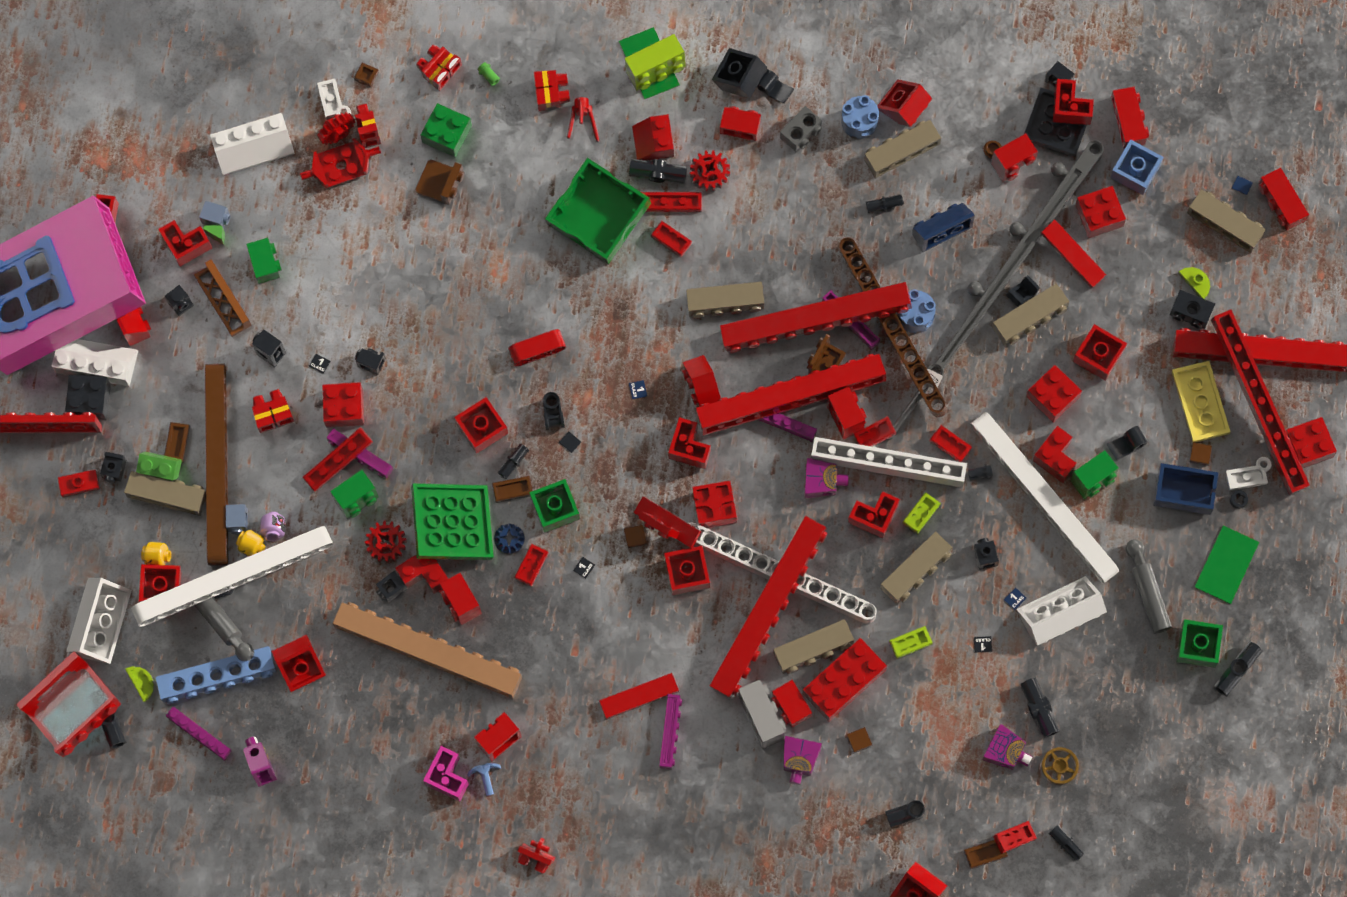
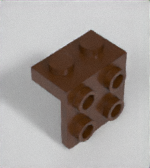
M432 159L428 160L417 184L416 193L450 205L452 199L456 197L458 184L462 182L465 175L462 164L455 162L453 167Z
M826 334L825 338L821 337L816 346V353L810 355L807 361L808 375L815 370H826L832 365L839 366L844 360L846 352L830 344V335Z

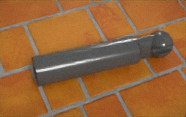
M1133 539L1127 543L1126 553L1134 559L1136 566L1132 571L1153 632L1158 634L1168 631L1172 628V624L1151 564L1144 561V544L1138 539Z
M213 597L194 605L227 646L233 645L236 649V657L240 661H250L253 658V646L241 640V631Z

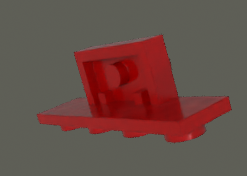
M642 496L634 511L639 516V519L644 521L643 525L651 530L655 528L659 531L658 535L666 539L669 537L675 538L690 548H693L702 532Z

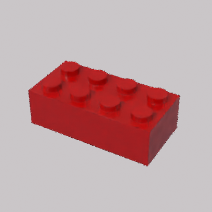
M859 638L803 689L802 694L830 722L886 671L887 665Z

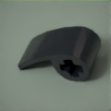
M766 69L757 85L760 91L783 104L786 103L794 91V88L780 82L779 77L769 69Z
M1134 426L1126 431L1124 436L1107 443V446L1114 458L1118 460L1144 447L1148 440L1140 427Z

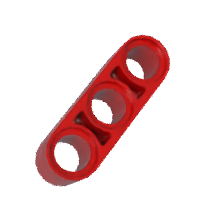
M559 329L551 330L508 347L514 366H522L566 349Z

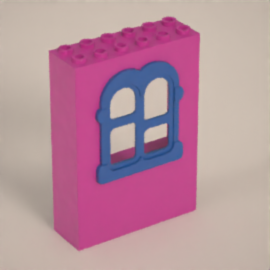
M95 196L87 198L0 244V274L16 266L22 279L20 287L0 296V311L6 302L16 297L19 298L24 311L22 318L10 323L4 322L0 316V371L9 375L146 304L110 209ZM43 253L49 271L30 280L24 263L27 259ZM53 279L59 293L58 299L32 311L26 296L27 291Z

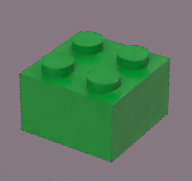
M437 103L420 134L422 143L456 158L472 127L471 118Z
M1104 450L1075 470L1070 482L1083 499L1087 497L1093 498L1100 492V488L1103 486L1107 488L1115 482L1114 479L1117 477L1116 474L1119 468Z
M360 470L330 491L335 503L347 519L356 517L361 513V509L366 506H372L376 503L377 498H379L376 488L363 470Z
M566 479L529 492L544 533L580 520L578 509Z
M1184 619L1181 624L1176 662L1216 668L1219 662L1223 625Z

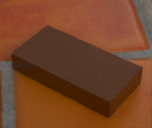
M170 422L164 456L182 459L181 463H183L190 430L189 424Z
M530 475L492 483L496 503L530 496L529 492L533 491Z
M995 840L964 850L970 869L1008 857L1007 852L1001 854Z

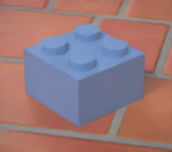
M1130 139L1113 168L1110 178L1144 195L1160 168L1164 157Z

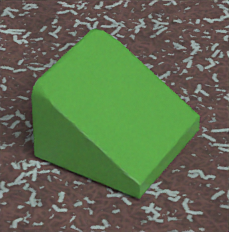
M222 225L203 226L207 236L224 245L225 231Z

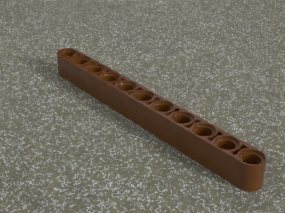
M850 237L843 238L839 243L841 254L861 290L864 292L881 288L856 242ZM848 245L853 246L852 250L850 251L844 250V248ZM855 261L862 262L858 267L853 266ZM864 277H871L870 281L866 283L862 282V279ZM891 313L890 316L885 318L877 317L931 414L935 417L944 416L947 412L945 400L896 313ZM891 324H897V328H896V329H894V330H889V329H888L889 325H891ZM901 339L906 340L905 345H903V346H898V345H897V342H898L899 340H901ZM910 355L915 356L914 361H912V362H907V361H906V358H907L908 356H910ZM919 371L924 372V376H923V377H921V378H916V377H915V374H916L917 372H919ZM928 387L933 388V392H932V393H930V394H925V393H924V390H925L926 388H928ZM937 403L943 405L940 410H934L933 406Z
M225 363L205 364L208 566L228 565L229 563L228 530L226 528V505H228Z

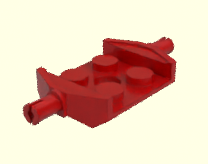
M353 138V142L317 154V151L313 153L311 170L300 173L301 178L304 180L313 176L325 188H329L367 175L370 157L381 154L380 148L378 146L369 150L365 149ZM339 162L346 163L344 169H338L336 165Z

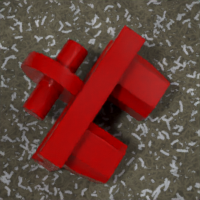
M543 838L539 842L532 840L531 846L523 843L517 851L520 853L518 863L528 866L531 858L538 860L535 870L541 873L546 872L548 867L554 863L556 857L547 854L550 847L544 845L545 839Z

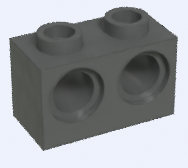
M804 106L780 131V139L795 152L800 148L804 149L808 145L809 139L812 136L818 135L821 131L822 120ZM810 121L813 125L805 126L804 123ZM794 134H798L800 138L793 139L791 136Z

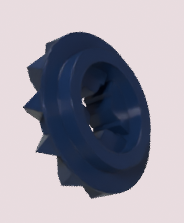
M511 523L501 525L495 532V546L503 553H516L524 545L525 536L523 530L518 525ZM508 531H510L512 537H515L511 540L510 546H508L507 540L503 539L507 537Z

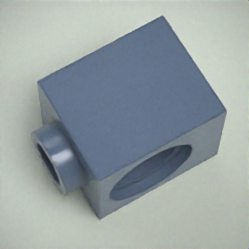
M205 201L199 218L202 224L222 225L224 229V226L228 225L230 221V214L227 207Z
M245 504L226 505V528L231 534L238 535L242 531L248 530V509Z

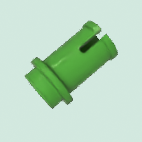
M484 62L478 67V74L482 75L491 86H494L499 82L500 77L490 68V64Z

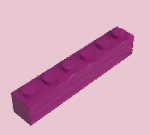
M830 290L822 297V301L838 297ZM853 322L852 325L848 326L871 350L880 343V338L863 322Z
M780 413L758 419L810 442H813L817 433V428Z
M334 428L327 436L328 444L333 447L334 445L338 447L348 438ZM366 449L355 458L359 464L368 466L367 469L377 472V475L381 478L385 477L387 479L393 470L390 464Z
M668 694L659 765L660 768L672 769V766H675L673 755L676 754L677 747H675V742L678 741L676 730H679L680 723H677L678 718L681 716L679 706H682V699H680V695Z
M172 707L166 714L170 721L225 761L232 752L230 748L175 707Z

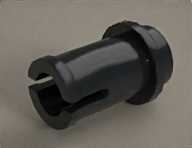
M984 464L983 467L968 469L970 481L986 477L990 479L993 476L991 465Z

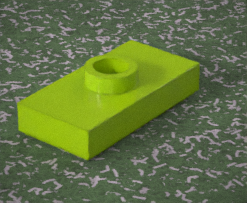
M925 492L903 520L902 524L918 535L941 503Z
M926 626L889 640L896 659L933 645Z

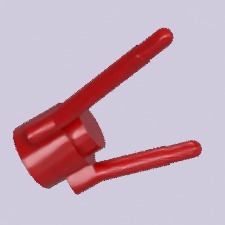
M578 97L574 100L567 133L568 139L571 137L575 115L579 116V123L583 124V116L589 113L595 139L599 142L592 106L589 105L588 98Z

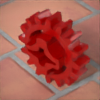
M348 112L336 114L331 119H327L323 123V128L317 134L322 144L328 145L329 143H337L340 139L346 138L349 135L350 129L354 127L353 124L356 123L355 119Z
M706 150L705 155L702 156L698 153V159L693 158L694 165H690V170L692 171L690 172V177H694V184L699 183V189L705 186V191H708L709 187H712V190L715 191L716 186L722 188V182H728L726 177H730V171H728L730 164H726L727 158L721 159L722 153L715 155L713 150L711 154H708ZM719 164L721 165L723 172H721V170L718 169ZM698 169L700 172H702L701 177L697 172Z
M383 521L381 526L377 522V528L370 527L371 534L365 535L369 539L365 541V545L369 546L366 550L368 553L372 552L371 557L373 559L378 557V562L385 559L386 563H389L390 558L396 561L395 556L401 557V550H406V546L403 543H407V539L402 538L405 536V532L400 531V525L394 527L393 521L389 525H387L386 521ZM398 536L399 542H398V545L396 546V544L394 543V541H395L396 537ZM374 538H376V540H377V544L375 545V546H376L375 548H374V546H373ZM381 538L386 541L389 540L391 545L387 543L383 544Z

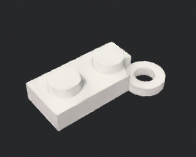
M335 79L317 83L326 119L340 114L342 110H346L351 114L350 108L341 103Z
M1261 457L1257 460L1256 466L1227 470L1225 475L1229 491L1267 485L1266 472L1272 466L1270 459ZM1261 462H1266V463H1267V467H1266V468H1262V467L1260 466V463H1261Z

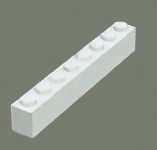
M819 437L814 438L811 459L834 463L841 467L963 488L967 463Z

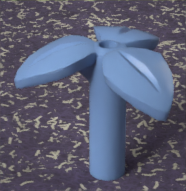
M486 763L473 767L467 774L468 777L475 772L481 774L486 796L494 794L488 772L490 768L501 769L499 764Z

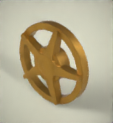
M1053 748L1045 754L1042 760L1043 774L1049 781L1055 784H1066L1072 781L1079 770V762L1076 755L1067 748ZM1065 751L1069 754L1065 758H1058L1054 752ZM1051 754L1054 762L1052 766L1045 768V761ZM1070 756L1075 761V771L1068 767L1067 760ZM1054 770L1057 773V780L1051 778L1046 771ZM1066 771L1073 773L1069 779L1060 781L1061 775Z

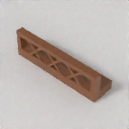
M212 259L205 262L206 268L195 273L194 277L233 337L252 325ZM210 272L212 275L211 284L202 282L200 277ZM212 288L222 291L220 299L211 296ZM222 303L231 306L230 314L220 311ZM231 318L240 320L242 325L232 330L230 327Z

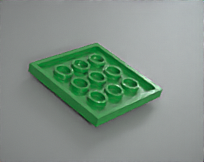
M412 484L417 559L492 560L494 558L487 485Z

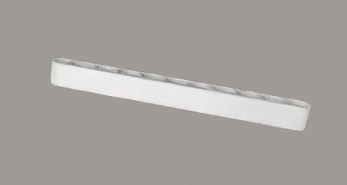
M984 412L971 422L970 425L978 437L1099 581L1104 584L1119 572L1116 564L987 412Z
M689 523L702 531L694 545L695 547L703 546L704 551L765 579H770L779 561L705 527L696 523ZM710 537L714 539V543L707 545L704 543V540ZM727 545L732 550L729 553H725L721 548ZM745 553L749 555V559L742 561L739 559V556ZM763 561L767 566L764 569H760L756 564ZM805 574L804 577H799L802 583L799 584L795 591L796 593L864 624H870L875 620L877 611L873 604L808 574ZM815 585L820 590L817 593H812L809 588ZM833 593L837 596V599L830 601L827 599V595ZM850 601L855 604V607L847 609L844 604ZM868 609L872 611L873 615L865 617L862 612Z
M325 526L316 528L137 603L131 607V610L139 627L146 626L330 548L333 542Z

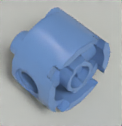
M867 95L849 99L843 105L841 117L842 128L846 134L857 139H863L875 132L879 119V110L875 102Z
M913 289L909 292L912 309H908L906 313H897V317L906 331L910 333L924 332L934 321L936 304L927 293Z

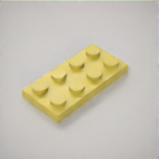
M1210 361L1172 369L1173 379L1192 443L1230 434V428Z

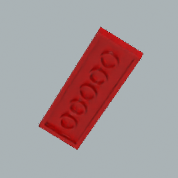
M11 412L0 415V433H102L101 423L96 415L90 412H84L82 415H74V413L65 412L63 415H55V413L51 412L43 413V415H36L31 412L24 413V415H17Z

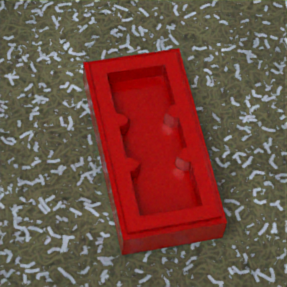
M663 221L659 223L651 234V238L681 258L692 244L690 239Z
M887 416L854 433V436L859 445L873 447L897 433Z
M940 425L929 440L958 462H962L972 449V446L942 425Z
M96 469L58 477L62 497L100 489Z
M531 544L514 579L532 587L549 552Z
M1029 821L993 836L1001 854L1037 839Z

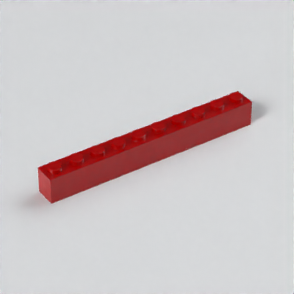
M903 282L720 325L726 351L735 353L745 347L756 348L760 346L759 344H774L784 338L791 340L801 334L812 335L818 330L830 331L840 325L847 327L857 321L868 322L874 317L885 318L890 316L891 313H906L908 309H912L907 284Z
M1232 309L1214 316L1211 322L1288 494L1291 495L1309 487L1310 484Z
M1180 328L1175 331L1173 357L1229 362L1217 333H1210L1208 330L1191 331L1188 328ZM1242 333L1253 359L1258 365L1347 372V344L1343 342L1324 343L1323 340H1313L1312 342L1305 341L1303 338L1289 340L1283 336L1267 338L1266 335L1248 336V334Z
M869 354L863 359L849 360L843 365H832L826 370H815L810 372L809 375L795 376L789 381H778L773 383L772 386L758 387L748 393H738L735 397H724L711 404H701L696 408V414L704 436L828 399V395L847 387L852 392L886 382V371L880 355Z
M805 515L709 685L710 687L729 698H732L733 695L737 696L738 689L741 688L739 683L742 678H747L751 671L748 667L752 661L756 662L761 653L758 651L761 644L765 645L770 637L768 634L770 628L776 627L780 619L777 617L781 610L784 611L789 604L787 598L790 593L794 594L799 586L796 582L800 576L804 577L809 568L806 566L809 559L813 560L818 552L816 549L818 543L824 542L828 534L825 532L827 528Z

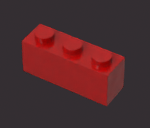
M1135 86L1113 90L1111 101L1123 149L1126 148L1130 139L1140 145H1145L1147 138H1149L1148 127H1144L1145 114L1143 109L1140 110L1139 103H1141L1139 92H1136Z
M1281 167L1261 177L1258 188L1262 195H1266L1268 205L1272 211L1275 210L1278 215V222L1282 227L1284 226L1286 230H1289L1307 221L1309 213Z

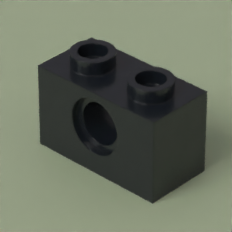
M1179 290L1170 316H1173V319L1176 321L1188 322L1194 328L1205 329L1216 303ZM1193 308L1196 313L1190 314L1187 309Z
M264 329L261 333L258 332L252 340L256 354L273 367H276L286 354L283 343Z

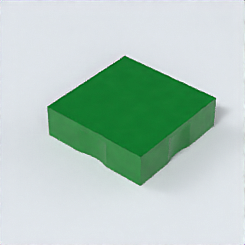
M587 158L573 177L567 191L550 210L545 221L547 225L607 264H610L650 206L651 201L648 196L628 183L616 179L609 171Z

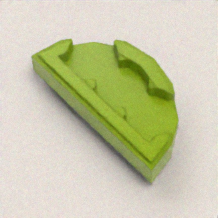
M1189 267L1178 272L1200 298L1205 299L1208 296L1210 281L1202 270Z
M131 666L125 668L145 703L154 691L152 676L146 669Z

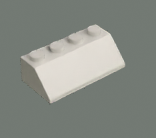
M282 113L210 135L223 176L295 154Z
M77 339L55 351L52 368L55 373L64 375L107 377L112 384L129 387L138 350Z
M1086 576L1017 609L1030 637L1037 645L1046 643L1048 640L1062 635L1075 627H1079L1087 621L1098 618L1107 612L1101 593Z
M88 578L66 652L72 653L75 651L83 658L111 664L132 590L103 578Z

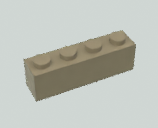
M931 120L921 121L915 125V128L911 130L906 129L899 133L898 137L886 139L877 148L875 146L869 148L865 153L864 161L876 179L940 145L941 136Z
M1202 189L1187 212L1190 216L1249 253H1252L1265 232V229L1259 222L1251 221L1243 212L1235 211L1227 202L1219 201L1211 192L1203 191Z
M762 282L686 289L689 317L702 318L704 315L710 314L712 316H721L723 313L729 312L731 314H740L742 311L759 312L761 309H764Z
M1056 283L994 321L992 329L1004 346L1009 343L1013 345L1020 340V336L1031 334L1038 325H1045L1052 320L1051 317L1057 314L1059 316L1066 312L1069 300Z
M133 471L130 473L124 491L128 498L201 516L206 500V492L202 486L192 484L191 487L185 485L180 480L172 482L164 478Z
M935 531L881 583L880 589L894 603L905 602L911 595L909 592L913 588L918 589L924 583L923 579L927 575L931 576L937 571V565L941 561L945 563L952 556V546Z
M843 619L773 649V654L782 674L786 672L787 674H792L798 671V667L803 665L808 667L815 664L817 659L822 657L823 659H828L836 651H846L854 644V638L846 620Z

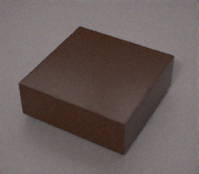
M362 62L354 76V80L371 87L379 73V69Z
M1193 442L1189 462L1208 466L1212 446Z
M643 525L624 529L628 549L647 545Z
M865 727L847 734L854 753L872 747Z

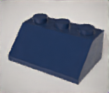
M964 203L959 205L953 204L947 208V211L943 213L937 212L930 217L931 219L925 222L924 220L917 222L912 229V235L921 251L925 252L971 229L975 215Z

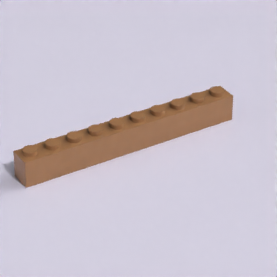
M341 603L333 621L335 628L509 698H514L522 679L518 669L511 666L505 668L501 666L499 661L494 659L490 661L485 660L483 655L476 652L472 654L465 652L466 649L459 645L450 646L444 639L437 638L435 640L430 638V635L424 631L419 630V632L411 630L412 627L406 624H395L394 620L384 616L380 618L371 610L358 609L359 606L354 603Z

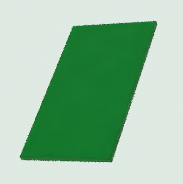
M654 27L622 39L619 43L625 57H628L660 40ZM673 72L667 75V78L663 81H655L647 89L641 90L644 99L678 87L680 84Z
M1223 525L1195 588L1231 604L1259 542Z

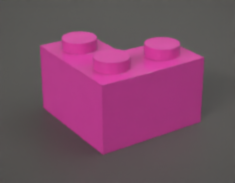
M440 746L423 782L426 786L460 802L469 783L466 779L453 774L460 760L459 754Z

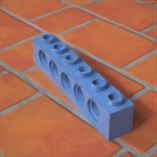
M269 646L256 649L250 661H240L234 655L157 676L156 682L160 698L163 703L173 704L178 702L180 698L186 697V699L197 697V694L202 692L209 694L215 692L217 688H232L235 686V683H250L257 677H271L273 673L277 672L272 650ZM254 662H258V669L251 670L250 665ZM239 667L241 669L238 675H231L233 668ZM217 672L222 674L219 680H212L213 674ZM196 678H202L203 681L200 685H193ZM177 683L184 684L180 691L174 690Z

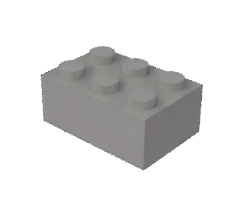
M758 680L738 689V697L762 749H765L784 740L786 726L783 720L777 717L778 709L774 701L770 702L769 700L770 692L767 685L762 684Z

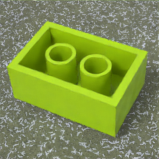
M675 34L624 58L626 74L636 91L647 89L651 83L663 81L667 78V75L673 72L679 73L686 67L685 52Z

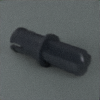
M901 194L886 198L882 196L881 199L866 201L868 213L883 209L887 211L888 208L904 204Z
M520 443L512 455L507 457L508 460L500 468L498 474L502 478L507 479L514 469L520 466L519 463L529 452V449Z
M1058 825L1051 830L1049 835L1061 846L1060 849H1064L1075 861H1078L1084 855L1072 841L1073 838H1069Z

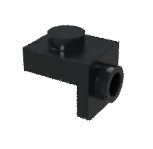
M1027 275L1021 283L1009 290L1006 296L1019 307L1032 299L1040 287Z

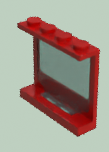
M73 651L16 705L31 718L54 746L55 753L64 758L72 753L80 742L86 740L95 728L100 727L109 715L115 713L121 703L83 657Z

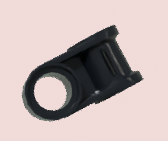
M554 392L546 393L543 397L546 430L554 427L565 428L559 396ZM549 399L557 401L554 406L546 404Z

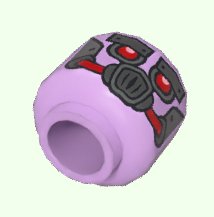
M277 512L265 514L260 522L261 536L267 541H278L285 534V518Z

